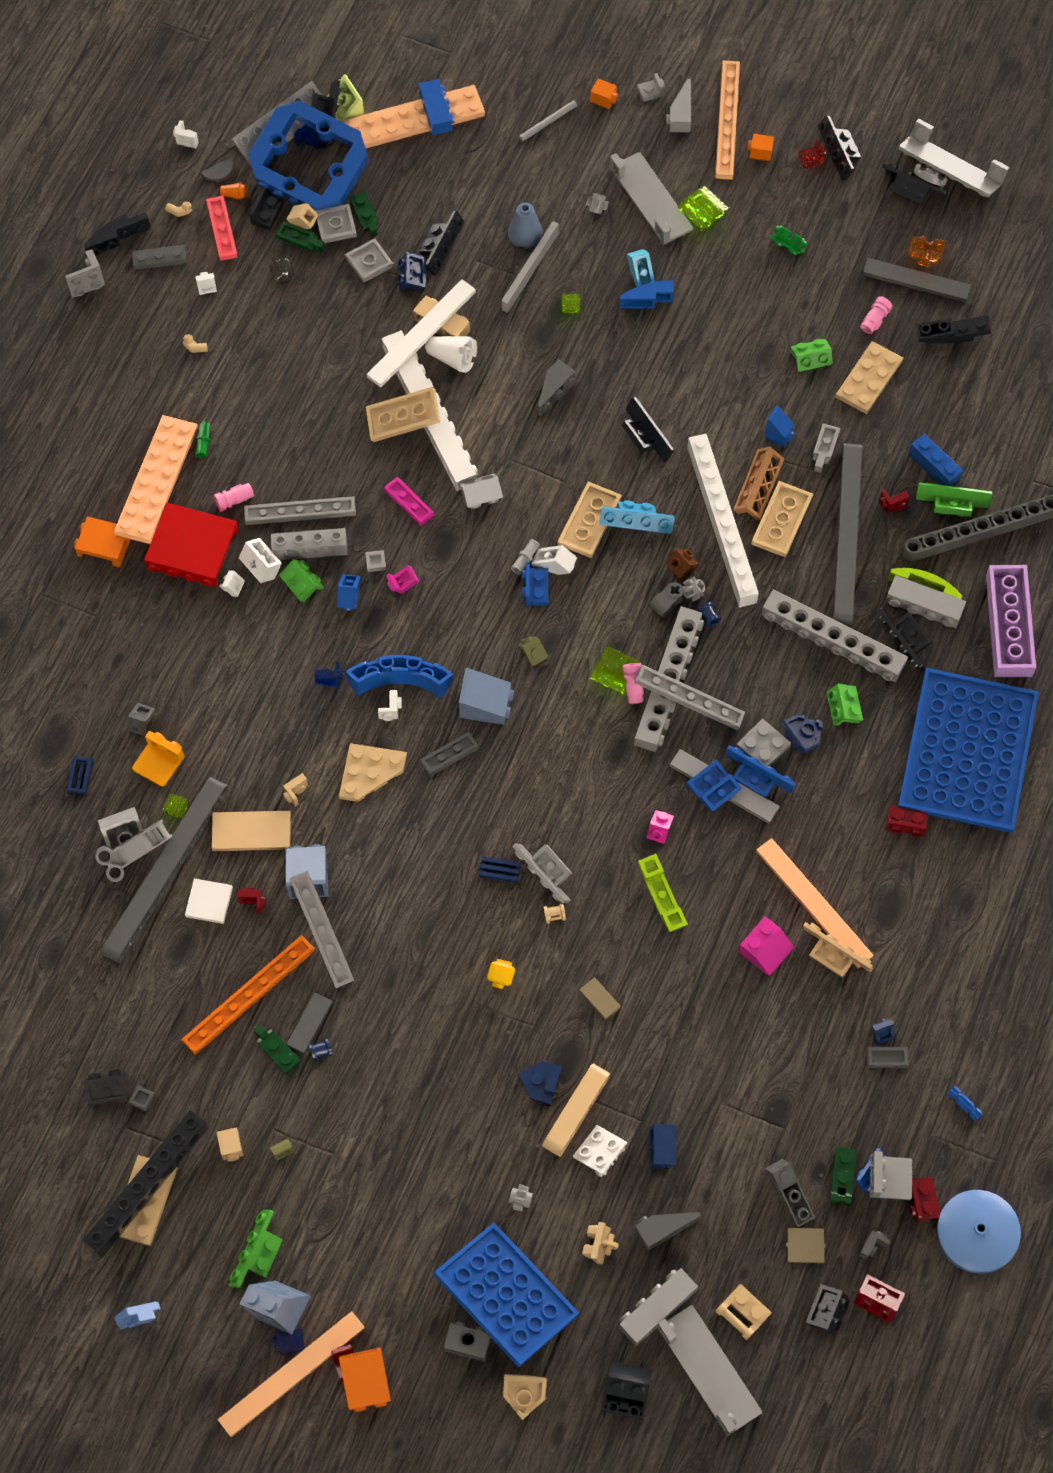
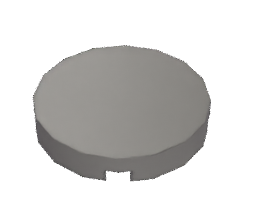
M921 163L916 164L914 173L920 178L935 185H946L948 177H943L942 172L935 171L929 165L922 167Z

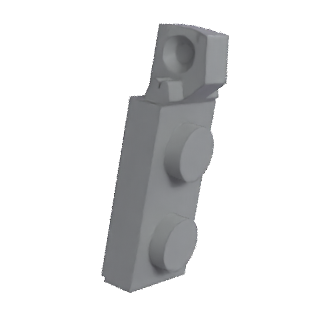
M823 423L813 452L812 460L816 461L814 471L821 473L823 465L829 464L840 428Z

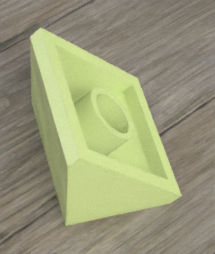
M343 75L340 79L342 89L338 96L339 108L335 115L336 119L341 122L364 115L362 98L347 75Z

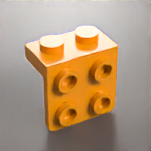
M149 731L145 736L147 746L132 769L135 773L164 787L184 759L182 746L175 741L169 742L158 732L153 733Z

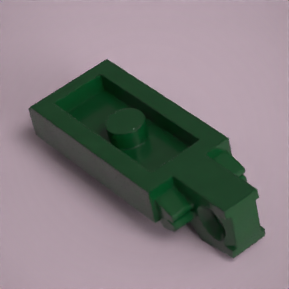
M366 192L350 196L349 201L361 228H367L371 237L378 235L376 227L379 224L378 218Z
M286 221L282 223L276 233L277 239L304 250H314L322 253L325 249L324 242L319 240L315 233Z
M260 1024L254 1028V1032L259 1037L257 1042L260 1048L285 1075L301 1062L297 1055L271 1029L266 1031Z

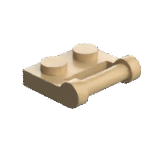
M741 1284L715 1311L719 1316L723 1315L743 1334L742 1337L746 1341L772 1313ZM730 1305L752 1324L749 1328L727 1309Z

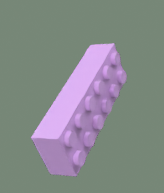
M989 565L986 573L994 677H1032L1036 669L1027 565Z

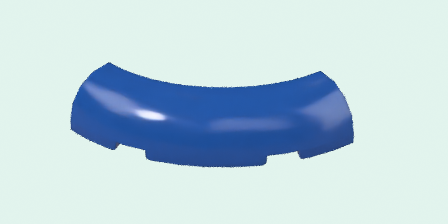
M408 655L378 657V660L368 663L364 661L346 671L347 680L358 696L383 685L409 684L424 688L440 698L446 693L453 681V674L437 663L432 664L423 661L420 657Z

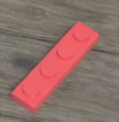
M224 196L206 199L220 261L237 258Z

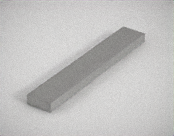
M553 221L510 286L502 299V311L509 312L559 234L558 223Z
M355 496L244 506L245 524L253 525L356 516Z
M643 664L640 666L634 682L735 730L740 728L745 714L744 711Z
M681 749L670 763V767L689 778H693L708 766ZM738 783L742 789L728 800L770 824L780 806Z
M308 870L289 878L335 987L338 988L354 981Z

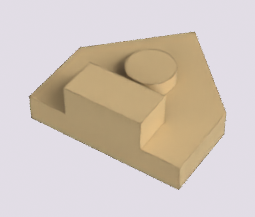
M505 1374L503 1397L522 1420L545 1401L547 1378Z

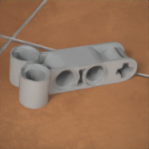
M159 820L113 850L107 846L97 849L95 853L96 860L101 865H108L106 875L110 881H120L124 876V867L172 837V834L169 835L162 824L163 820ZM156 827L159 828L160 832H161L162 835L164 836L163 838L161 837V835H160V833L158 832V830L156 829ZM101 851H108L110 857L108 860L102 861L99 859V853ZM113 867L119 868L121 871L120 875L112 877L109 874L110 869Z

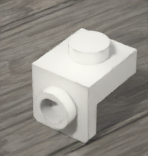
M390 690V708H378L379 719L385 721L398 719V708H402V698L398 697L397 690Z

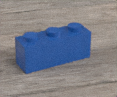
M439 79L419 83V94L432 135L452 131V124L455 123L453 113H449L450 103L444 97L446 96L444 85L440 84Z
M923 434L911 444L909 456L937 483L945 486H954L960 481L963 469L926 434Z

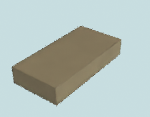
M595 977L579 991L605 1021L621 1008Z

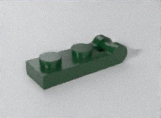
M836 1146L830 1203L836 1204L841 1202L844 1205L851 1206L857 1149ZM838 1189L845 1190V1195L838 1194Z

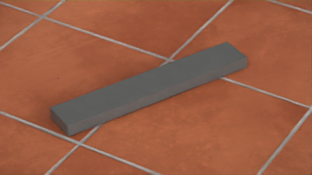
M871 258L867 259L863 271V276L962 302L967 301L971 287L967 283Z

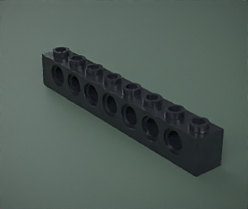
M191 1110L188 1111L82 1241L87 1247L101 1258L107 1253L207 1131L208 1126L204 1120Z

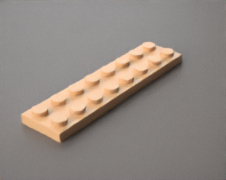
M475 85L446 92L444 97L450 103L449 113H453L455 123L452 125L485 116V111ZM421 99L343 120V123L361 131L365 148L431 131Z
M162 415L115 527V535L151 544L166 503L169 500L198 429L197 424Z

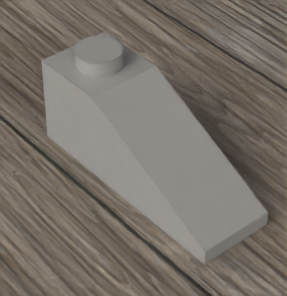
M691 79L686 80L670 107V114H666V125H669V132H690Z

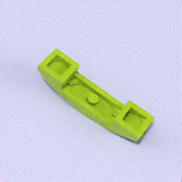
M912 568L891 569L888 581L893 582L895 575L953 597L962 598L959 591L950 583L934 574Z
M654 854L639 860L638 864L646 886L668 931L672 932L687 926L688 923L681 908L676 903L657 855Z

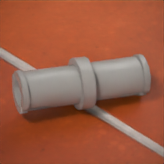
M530 539L524 550L518 554V559L511 567L515 574L521 575L526 564L532 561V556L540 547L536 540Z

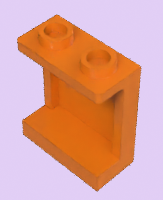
M87 517L85 523L81 524V534L79 539L75 540L74 549L78 557L87 554L111 560L113 566L120 567L130 539L115 535L116 523Z
M381 1347L339 1356L349 1410L354 1409V1412L366 1410V1406L375 1405V1408L387 1405V1402L391 1401Z

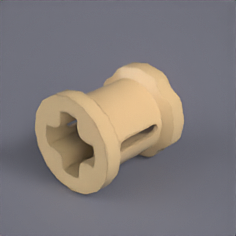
M560 903L559 906L543 907L547 924H550V921L566 920L563 903Z

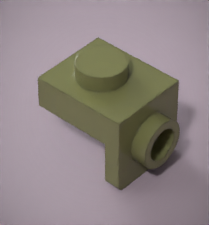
M525 637L521 640L522 643L518 645V648L524 652L530 666H534L548 658L538 637Z

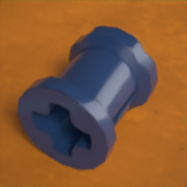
M713 602L705 603L698 609V612L702 613L707 627L716 625L721 621L720 615H717L713 608Z
M328 1038L315 1045L309 1044L314 1061L325 1055H333Z

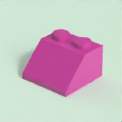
M765 916L740 944L739 953L770 977L794 949V946L781 928Z

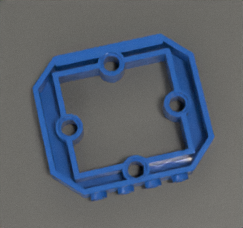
M301 101L276 108L249 153L254 176L260 188L264 187L266 190L273 191V194L277 197H285L293 205L308 204L314 211L343 205L369 162L361 131ZM295 120L315 129L320 140L327 142L334 139L351 148L342 164L334 163L330 166L329 176L331 182L323 196L298 184L295 178L284 177L267 168L274 155H283L287 151L288 145L285 137ZM324 128H329L328 131L322 132ZM276 142H282L279 146L274 145ZM338 172L342 173L341 176H334ZM294 186L293 190H287L288 187Z

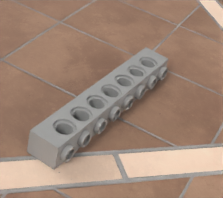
M774 589L762 608L761 615L766 620L774 621L784 629L792 630L800 637L808 638L814 641L816 645L830 649L835 655L846 657L851 663L859 664L865 667L867 671L881 675L887 681L896 683L906 665L907 656ZM780 610H784V611H786L787 613H786V614H782V613H780L779 611H780ZM796 619H802L804 622H798ZM813 627H818L821 630L816 631L813 629ZM834 635L837 639H831L829 636ZM846 644H852L854 647L850 648ZM868 652L871 656H865L863 653ZM880 661H886L888 664L883 665Z
M680 607L658 672L672 677L679 682L685 680L688 670L685 669L686 664H690L693 657L691 649L692 647L696 648L699 639L696 636L697 632L702 631L704 625L701 612ZM688 628L691 632H685L683 629ZM678 645H684L686 648H679ZM678 661L680 664L674 665L672 662ZM651 691L635 736L634 746L654 752L657 751L658 746L662 747L665 738L662 734L664 729L668 730L671 720L668 716L669 713L674 712L676 702L663 698ZM661 710L663 714H656L655 711ZM656 727L658 730L651 731L649 728Z

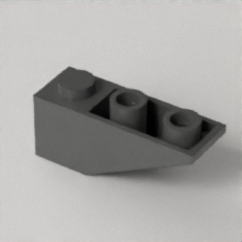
M559 359L547 370L538 404L539 416L544 412H548L552 404L556 400L561 399L564 391L567 388H571L576 381L575 371Z
M781 1159L766 1167L765 1171L795 1225L799 1227L814 1219L813 1211L790 1163Z

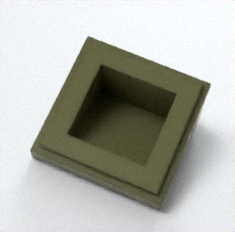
M288 1139L270 1147L277 1161L294 1152L293 1146Z

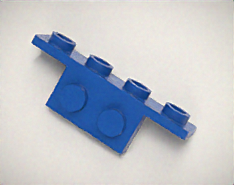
M728 746L726 756L741 764L733 776L738 783L767 798L775 784L793 793L795 783L790 777L778 774L774 768L764 766L755 757L743 754V751L739 748Z

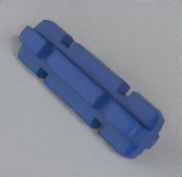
M957 1086L952 1087L948 1091V1095L955 1099V1102L966 1113H969V1116L974 1121L978 1120L983 1114L978 1107L975 1108V1104L964 1093L961 1094V1090Z

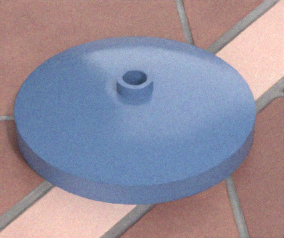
M969 1190L954 1196L945 1205L937 1223V1238L943 1253L954 1265L967 1272L984 1274L999 1270L1013 1258L1020 1244L1021 1229L1015 1211L1003 1198L984 1190ZM977 1227H981L984 1232H979Z

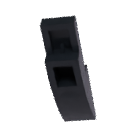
M146 212L129 218L126 213L109 221L84 244L85 252L92 249L94 255L97 256L102 252L113 250L120 246L119 239L127 238L132 234L151 228Z
M989 315L957 321L947 318L916 324L918 340L925 343L974 341V337L991 334Z

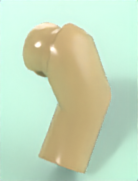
M185 335L183 337V345L190 352H207V343L197 344L193 340L192 335Z

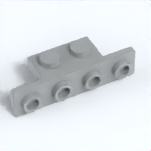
M515 843L513 848L516 850L515 854L517 857L525 860L528 864L527 868L541 878L540 883L553 892V898L559 903H569L571 900L559 886L572 872L548 845H544L532 857L522 844Z

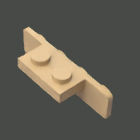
M805 922L803 925L804 930L819 939L809 954L811 958L842 978L853 962L869 972L872 971L873 966L868 958L863 955L861 957L857 956L848 945H840L837 943L838 940L831 934L826 936L820 932L821 928L814 923L809 925Z

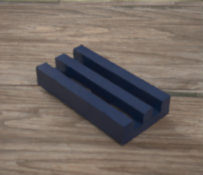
M73 756L67 794L75 793V795L82 794L87 796L93 758ZM81 761L76 788H73L77 763ZM85 762H88V763H87V768H86V773H85V778H84V783H83V788L80 789V788H81L82 777H83V772H84V767H85Z
M482 856L479 877L518 883L521 863ZM486 869V870H492V871H496V872L515 874V877H514V876H508V875H502V874H495V873L484 872V870Z

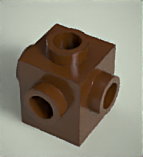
M686 548L673 550L669 554L670 558L666 561L669 570L674 575H677L679 579L690 577L700 565L693 557V553Z

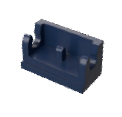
M654 1123L649 1128V1168L670 1169V1166H676V1125Z

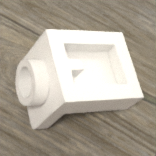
M179 121L178 126H175L173 131L176 144L197 148V132L185 130L184 122Z

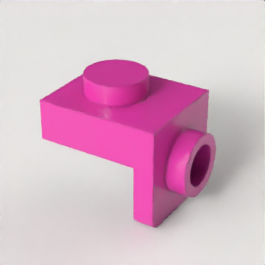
M409 565L394 576L391 574L386 575L389 581L387 582L389 588L400 594H403L420 582Z
M655 810L649 825L647 839L664 844L674 816Z

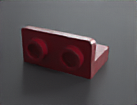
M889 806L886 830L896 834L902 832L909 833L914 837L925 836L928 813Z
M914 1177L912 1178V1204L909 1207L911 1216L915 1217L916 1223L935 1220L940 1217L941 1213L932 1177L915 1180Z
M867 1274L854 1300V1304L891 1323L905 1293Z

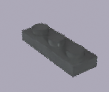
M185 245L132 251L134 270L187 263Z

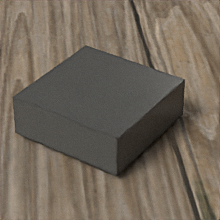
M137 1085L128 1104L147 1113L156 1094Z

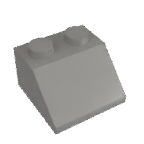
M135 807L98 820L106 845L111 850L143 831Z

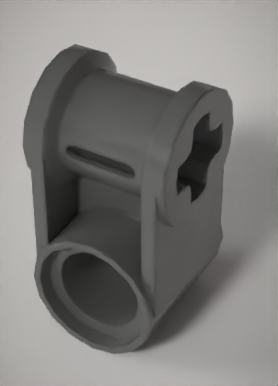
M676 582L669 584L650 601L649 606L661 618H665L681 603L683 598L682 585Z

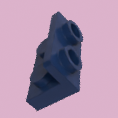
M406 252L399 259V276L397 279L399 291H404L406 287L421 291L426 288V257Z

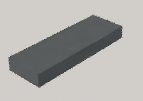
M467 732L420 759V763L431 777L479 749V746L470 732Z
M314 993L288 1040L287 1046L305 1055L309 1044L314 1039L333 1001Z

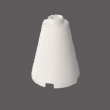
M432 336L425 343V349L434 358L460 372L466 373L474 364L471 360L472 357H476L477 343L471 337Z

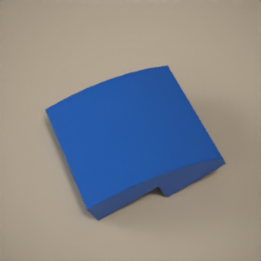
M717 759L686 782L690 790L711 812L742 789L731 774L728 775Z

